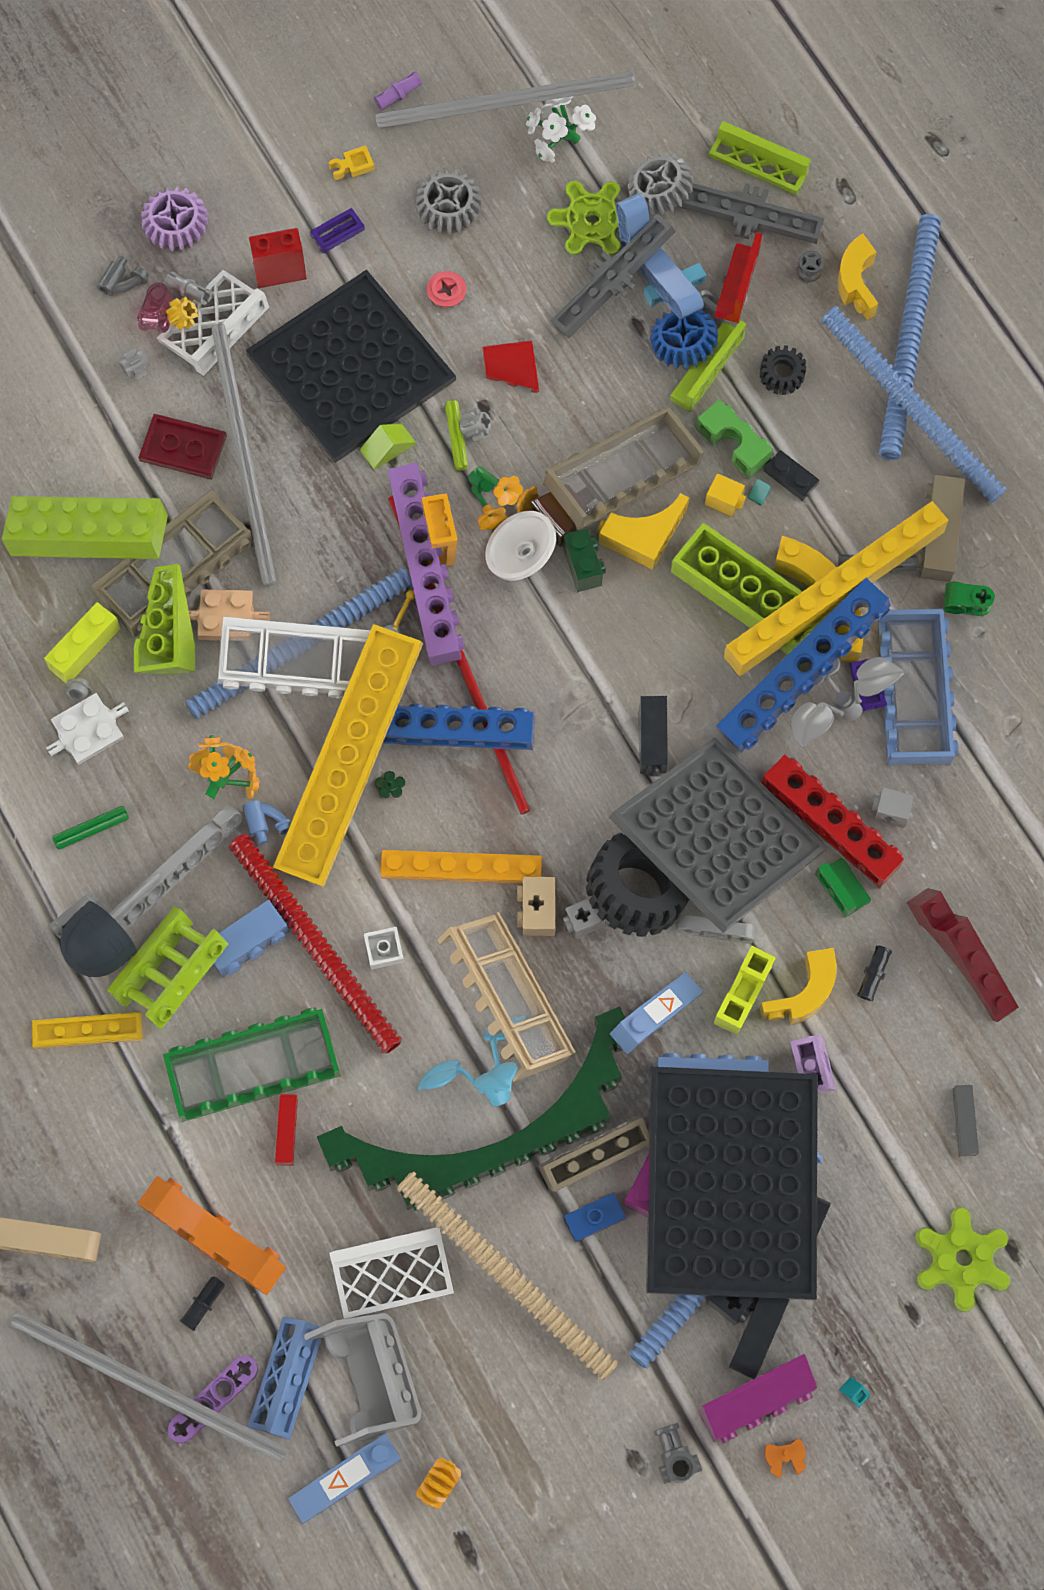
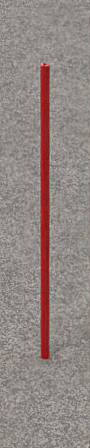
M392 495L388 498V501L399 525L395 502ZM425 560L421 563L422 566H427ZM430 583L426 587L428 590L436 588L435 583ZM435 607L436 614L440 613L443 607ZM443 630L445 636H447L449 632L447 630ZM460 650L462 659L456 660L474 705L478 710H488L463 650ZM482 722L484 728H486L488 724ZM493 748L520 814L523 815L530 812L505 749Z

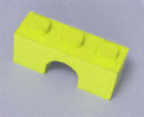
M751 946L713 1024L737 1036L739 1035L774 965L776 957Z

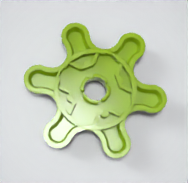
M578 181L567 183L565 192L571 199L570 205L565 209H552L547 213V221L551 226L565 227L570 230L571 236L565 243L567 252L570 255H578L585 245L595 243L600 245L609 256L617 254L621 245L615 236V231L619 229L615 199L620 193L619 184L614 181H608L599 192L588 193ZM588 216H597L599 221L592 225V223L586 220Z
M957 1207L951 1213V1228L947 1233L938 1234L928 1227H923L916 1232L915 1240L917 1244L927 1249L932 1255V1264L927 1269L919 1272L917 1283L924 1290H931L939 1284L949 1285L954 1291V1304L956 1308L962 1312H968L975 1305L974 1292L979 1285H989L997 1291H1004L1010 1286L1011 1281L1008 1273L997 1268L993 1261L995 1252L1007 1245L1008 1235L1001 1228L992 1229L987 1234L976 1233L971 1226V1213L964 1207ZM959 1251L968 1252L971 1258L969 1265L962 1266L957 1262L956 1254Z

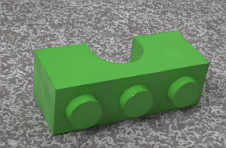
M718 400L697 418L696 430L713 446L724 438L733 439L739 444V447L733 451L731 463L748 479L771 460L773 449L770 443L765 438H760L748 422L742 421L736 416L734 409L730 405H725L721 400Z

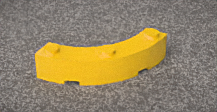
M782 536L773 571L787 575L801 584L803 582L810 587L837 568L817 550L797 540ZM860 608L856 610L855 615L862 616ZM840 626L836 633L844 635L848 633L850 627ZM857 638L851 644L852 649L842 658L839 656L838 659L850 663L859 661L863 638Z

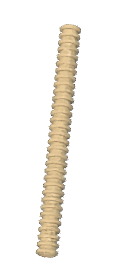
M415 1172L409 1173L398 1185L397 1191L399 1193L402 1191L404 1198L409 1197L411 1199L410 1203L412 1205L415 1203L418 1211L420 1209L423 1210V1215L425 1217L428 1215L431 1223L434 1221L438 1229L440 1227L443 1229L442 1233L444 1235L447 1233L450 1236L449 1240L452 1241L454 1239L456 1241L455 1245L457 1247L460 1245L463 1248L461 1250L463 1253L467 1251L469 1253L468 1257L470 1259L473 1257L476 1260L474 1262L476 1265H482L481 1269L483 1271L486 1269L489 1272L487 1275L489 1277L493 1276L496 1283L499 1281L502 1284L500 1287L508 1290V1295L513 1294L515 1296L513 1299L515 1301L519 1300L521 1307H527V1312H532L534 1319L538 1318L541 1320L540 1324H545L547 1326L546 1330L553 1332V1337L556 1338L558 1336L560 1338L559 1342L567 1345V1350L571 1348L573 1350L572 1354L580 1357V1362H586L585 1366L587 1368L591 1367L593 1369L592 1373L599 1375L598 1379L605 1380L616 1368L618 1361L616 1359L612 1360L610 1358L611 1354H605V1349L603 1347L599 1348L597 1341L592 1342L590 1340L592 1337L590 1335L586 1336L584 1329L579 1330L577 1328L578 1324H573L570 1316L568 1318L564 1316L565 1312H560L558 1310L559 1306L557 1304L554 1306L550 1298L547 1300L545 1298L546 1294L538 1291V1286L534 1288L532 1286L533 1282L525 1279V1274L520 1275V1270L518 1268L514 1269L512 1262H506L507 1258L505 1256L501 1257L499 1255L500 1251H495L492 1244L488 1245L486 1243L487 1239L480 1237V1232L475 1233L473 1231L474 1227L467 1225V1220L462 1221L460 1219L461 1215L454 1213V1208H448V1203H443L441 1201L442 1197H437L434 1190L430 1191L428 1189L429 1185L422 1183V1178L417 1179Z

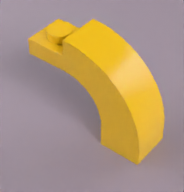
M834 948L807 952L804 958L808 977L806 988L794 997L762 1002L759 1008L761 1019L769 1018V1021H778L784 1019L785 1015H788L789 1023L793 1025L803 1022L816 1014L827 1001L835 983L837 964Z

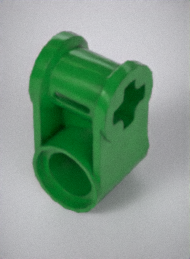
M957 581L948 582L945 584L943 610L951 614L985 616L991 611L995 594L990 587L985 585L965 584Z

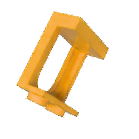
M445 493L421 497L431 548L442 547L444 555L439 556L440 564L445 563L446 567L455 565L458 539L448 495ZM422 536L423 542L427 540V537ZM427 560L428 565H431L433 561Z

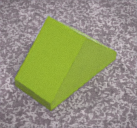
M402 423L379 425L361 447L360 452L373 470H376L416 445V442Z

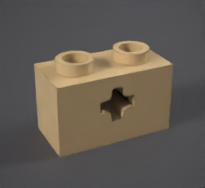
M523 877V886H517V902H523V911H517V928H523V936H555V877ZM533 902H539V911H534Z

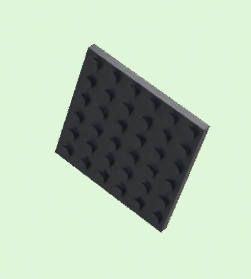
M367 269L246 349V355L334 463L364 444L379 425L395 423L456 381L454 372Z

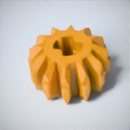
M443 1457L437 1459L417 1489L416 1496L428 1507L440 1508L461 1477V1470L450 1460L447 1461Z

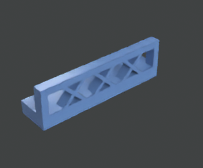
M283 1316L248 1424L249 1428L290 1440L322 1339L305 1340L304 1334L320 1328L319 1326L307 1321ZM290 1326H296L293 1337L288 1340L287 1335ZM285 1354V1356H286L285 1362H284V1364L279 1368L278 1363H279L280 1357ZM276 1382V1390L270 1395L271 1385ZM267 1409L268 1415L265 1424H259L262 1413Z

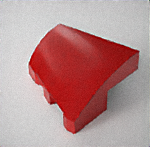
M532 340L483 347L486 379L504 381L513 387L520 385L531 388V392H539Z

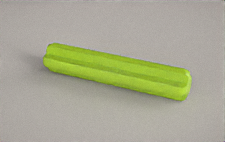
M456 400L447 401L445 409L454 467L456 471H465L468 469L464 435L460 429L459 403Z

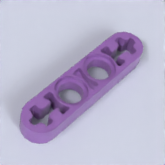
M250 1356L238 1357L193 1400L198 1403L202 1401L208 1402L211 1409L219 1413L255 1379L258 1373V1365ZM242 1362L245 1365L250 1362L252 1365L249 1369L252 1373L249 1376L242 1374L237 1379L242 1384L237 1387L234 1380L227 1375L232 1371V1374L236 1376L240 1372L238 1365ZM222 1381H227L231 1384L232 1391L227 1397H219L216 1393V1386ZM180 1412L169 1423L168 1434L177 1443H187L206 1425L199 1422L200 1424L195 1428L194 1424L191 1423L186 1428L187 1436L178 1435L176 1437V1424L184 1425L189 1421L185 1414Z

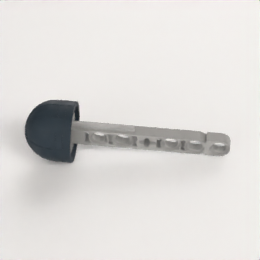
M231 806L225 807L212 819L211 823L206 824L110 913L92 901H88L68 920L61 934L60 947L67 964L74 971L88 977L106 976L123 966L137 952L133 941L126 931L214 851L223 839H227L240 826L242 815Z

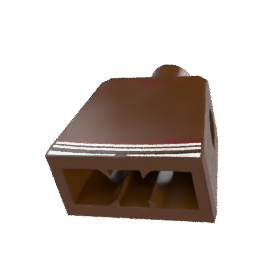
M564 485L583 511H588L586 505L595 500L588 488L585 487L575 494L568 485ZM551 492L531 501V511L544 514L554 525L556 543L561 548L563 546V535L578 531L575 523Z

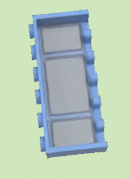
M943 609L890 610L882 620H878L880 657L888 659L904 672V675L899 680L883 690L887 702L886 707H884L888 766L897 764L951 765L954 757L958 755V741L953 740V731H956V716L951 715V706H954V692L949 689V682H952V667L948 666L947 658H950L951 647L950 642H946L945 637L949 630L948 618H944Z

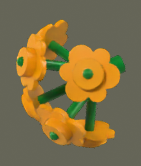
M214 735L204 737V742L197 743V746L210 747V750L202 748L192 753L189 757L190 763L188 768L196 774H200L203 778H208L207 781L210 782V785L205 795L215 799L220 787L224 789L225 785L245 786L246 797L252 799L254 792L258 791L260 785L259 778L256 777L254 756L248 750H243L237 745L220 741V737ZM226 746L222 749V752L226 754L225 757H221L218 752H215V747ZM240 767L249 770L246 781L229 779Z

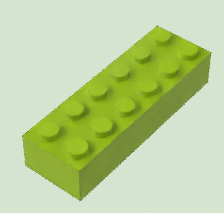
M11 496L2 541L11 556L159 559L168 515L160 498Z
M704 522L672 560V574L749 628H752L803 592ZM823 619L780 649L789 654Z

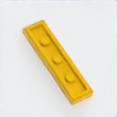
M141 1012L32 1020V1047L34 1049L143 1040Z

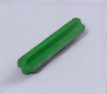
M119 806L52 836L56 848L60 850L127 821L129 815L124 806Z

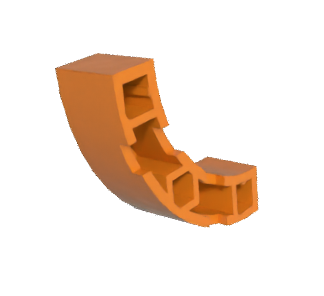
M156 1176L137 1204L157 1220L168 1225L174 1230L173 1232L228 1271H233L243 1281L263 1294L268 1295L287 1268L278 1261L280 1255L269 1247H266L265 1250L261 1249L230 1228L232 1223L222 1215L218 1214L216 1217L211 1215L181 1192L183 1186L172 1178L165 1181Z

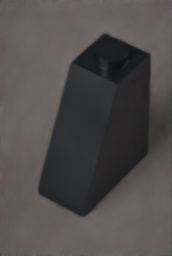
M640 696L638 710L640 774L646 773L647 776L656 777L666 773L668 766L667 696Z

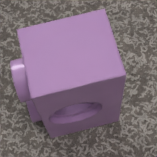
M813 1035L790 1041L798 1073L818 1074V1095L835 1091L836 1086L824 1038L819 1035Z

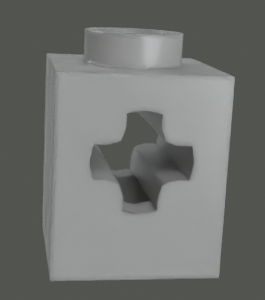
M883 788L880 796H874L871 810L876 811L874 820L905 828L909 820L914 795Z
M591 898L565 908V917L562 918L566 931L568 933L572 932L575 939L605 927L606 919L602 921L598 917V909H593L589 902ZM582 914L584 918H587V922L583 923L582 919L578 920V915Z

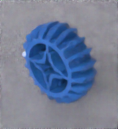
M702 309L682 319H679L672 310L670 314L663 312V319L656 318V326H652V335L650 337L652 349L659 361H664L667 367L673 364L677 370L680 365H683L687 370L688 365L693 364L697 368L698 361L706 363V356H712L713 349L717 348L718 331L716 330V323L711 319L709 313L704 314Z

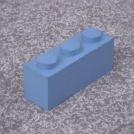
M270 900L219 933L229 944L213 964L221 977L226 974L228 976L233 975L241 969V964L249 959L251 961L257 959L264 953L263 949L271 944L277 945L286 938V934L289 933L287 924Z

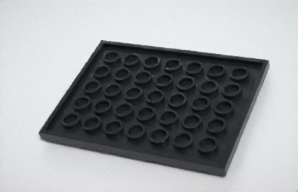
M651 1067L647 1294L817 1300L818 1074Z

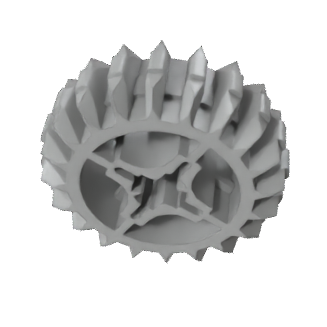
M666 152L662 157L658 153L655 158L647 157V161L645 163L639 162V168H634L633 175L629 176V184L627 185L629 197L640 193L647 203L649 213L654 217L659 212L664 216L668 210L674 213V207H682V200H689L688 194L693 192L692 185L694 184V179L691 174L692 171L687 166L686 161L683 158H679L676 154L670 156Z
M446 169L445 174H441L437 170L435 177L428 174L427 181H421L420 188L416 191L415 206H417L418 216H421L423 224H429L430 229L437 227L439 233L443 229H447V232L450 234L452 229L455 228L460 233L461 226L469 228L470 221L475 222L477 214L481 210V196L478 186H475L473 179L468 180L466 173L459 176L458 170L453 174H450L448 169ZM433 195H436L435 203L430 205V199ZM466 197L468 202L463 208H461L460 204L462 203V200Z

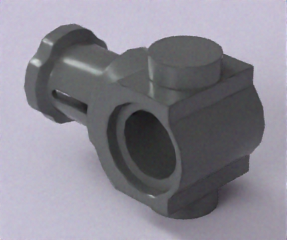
M678 1423L654 1431L655 1436H659L664 1451L661 1455L664 1465L658 1467L664 1484L671 1482L684 1483L692 1475L702 1471L697 1454L691 1455L688 1446L682 1445L677 1430L679 1428ZM682 1461L687 1465L688 1473L686 1476L678 1477L674 1474L672 1467L675 1462Z

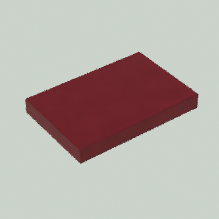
M154 413L138 458L140 462L212 480L227 433Z

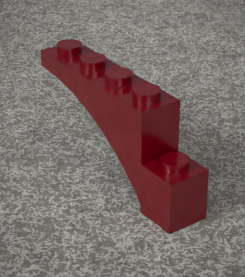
M927 888L906 902L919 925H922L966 978L993 1021L999 1022L1019 1008L968 917L954 914L941 891Z

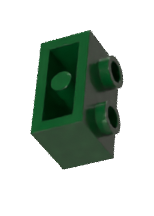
M588 528L564 534L563 550L577 593L602 586L603 574H606L603 559L598 560L596 554L598 544L595 536H590Z

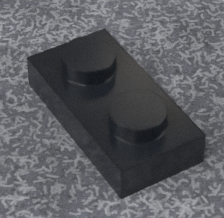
M779 450L764 467L766 474L801 501L806 499L820 481L782 450Z

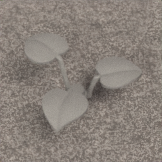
M818 649L819 653H827L829 651L827 649ZM837 658L832 663L833 668L825 676L820 675L814 681L815 685L813 686H819L826 680L837 694L835 699L836 708L824 702L819 703L818 706L808 702L799 707L792 717L791 725L793 735L798 744L804 749L811 741L823 735L833 723V712L837 713L839 717L843 716L848 721L859 718L863 710L860 705L862 700L859 694L861 696H873L882 692L904 675L903 670L886 658H871L864 662L857 671L859 680L854 682L853 695L850 692H841L829 677L840 668V662ZM809 662L801 664L799 671H809L812 664Z

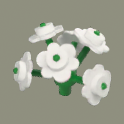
M574 96L547 100L541 109L536 108L534 113L530 112L527 117L526 126H529L528 134H533L537 125L545 128L542 132L543 138L552 140L549 145L544 141L541 142L539 139L534 141L536 154L543 161H550L551 163L555 161V154L551 149L562 139L565 141L570 140L574 144L580 141L581 137L576 133V127L581 131H592L595 129L594 121L596 116L587 105L576 106L573 110L574 114L571 116L573 124L569 122L565 107ZM540 113H541V115H542L543 118H547V117H548V120L541 121V120H540Z

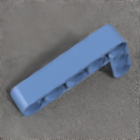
M640 193L616 203L622 248L650 222L647 203ZM661 247L638 269L679 319L704 307L700 293Z

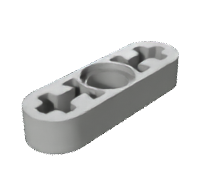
M681 915L679 916L677 931L687 935L740 943H753L755 941L756 927L737 922L722 933L709 918Z

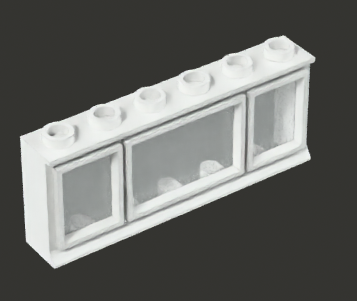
M223 617L217 684H223V688L239 689V686L249 687V690L263 692L265 688L276 689V693L280 694L302 691V695L318 696V693H325L330 698L341 699L345 694L370 630Z

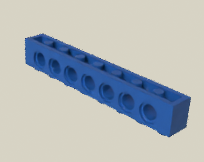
M865 578L716 725L719 732L741 753L745 749L750 750L758 742L757 737L764 730L767 732L774 727L778 716L783 712H789L796 704L795 700L802 693L804 695L807 694L815 685L814 681L820 675L825 676L833 668L832 663L839 656L842 658L852 649L851 644L857 638H864L871 630L870 626L877 619L880 621L890 611L889 607L891 606L889 598L869 579ZM860 607L869 609L868 613L864 616L855 615L856 610ZM840 626L850 627L848 633L844 635H839L836 631ZM823 644L831 646L827 653H819L818 648ZM805 662L812 664L809 671H799L801 664ZM792 681L793 686L787 691L780 689L783 682ZM772 699L775 701L772 708H762V703L765 700ZM747 718H755L756 722L752 727H743V722Z

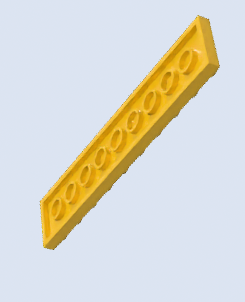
M375 624L372 625L273 866L274 869L324 888L422 648V641Z

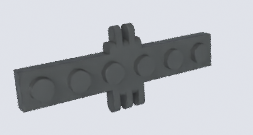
M693 184V192L688 194L689 200H682L681 208L733 221L732 226L736 227L734 236L739 237L741 230L745 229L744 238L748 240L751 231L756 232L757 228L817 244L824 218L765 203L769 190L764 189L762 197L757 196L760 187L755 186L753 193L749 194V184H745L741 196Z
M657 214L614 258L604 251L601 257L605 261L602 263L599 259H596L594 263L598 268L596 270L592 266L587 268V271L594 278L551 322L566 337L570 338L613 294L617 296L620 293L626 298L629 293L624 288L627 286L632 291L636 288L631 282L634 279L632 275L676 232L673 227Z

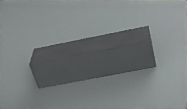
M955 1085L953 1088L959 1157L976 1156L979 1153L973 1085Z

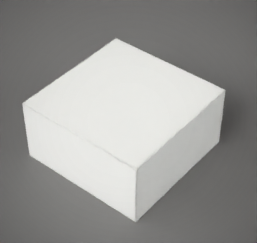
M397 927L364 933L371 970L404 963Z

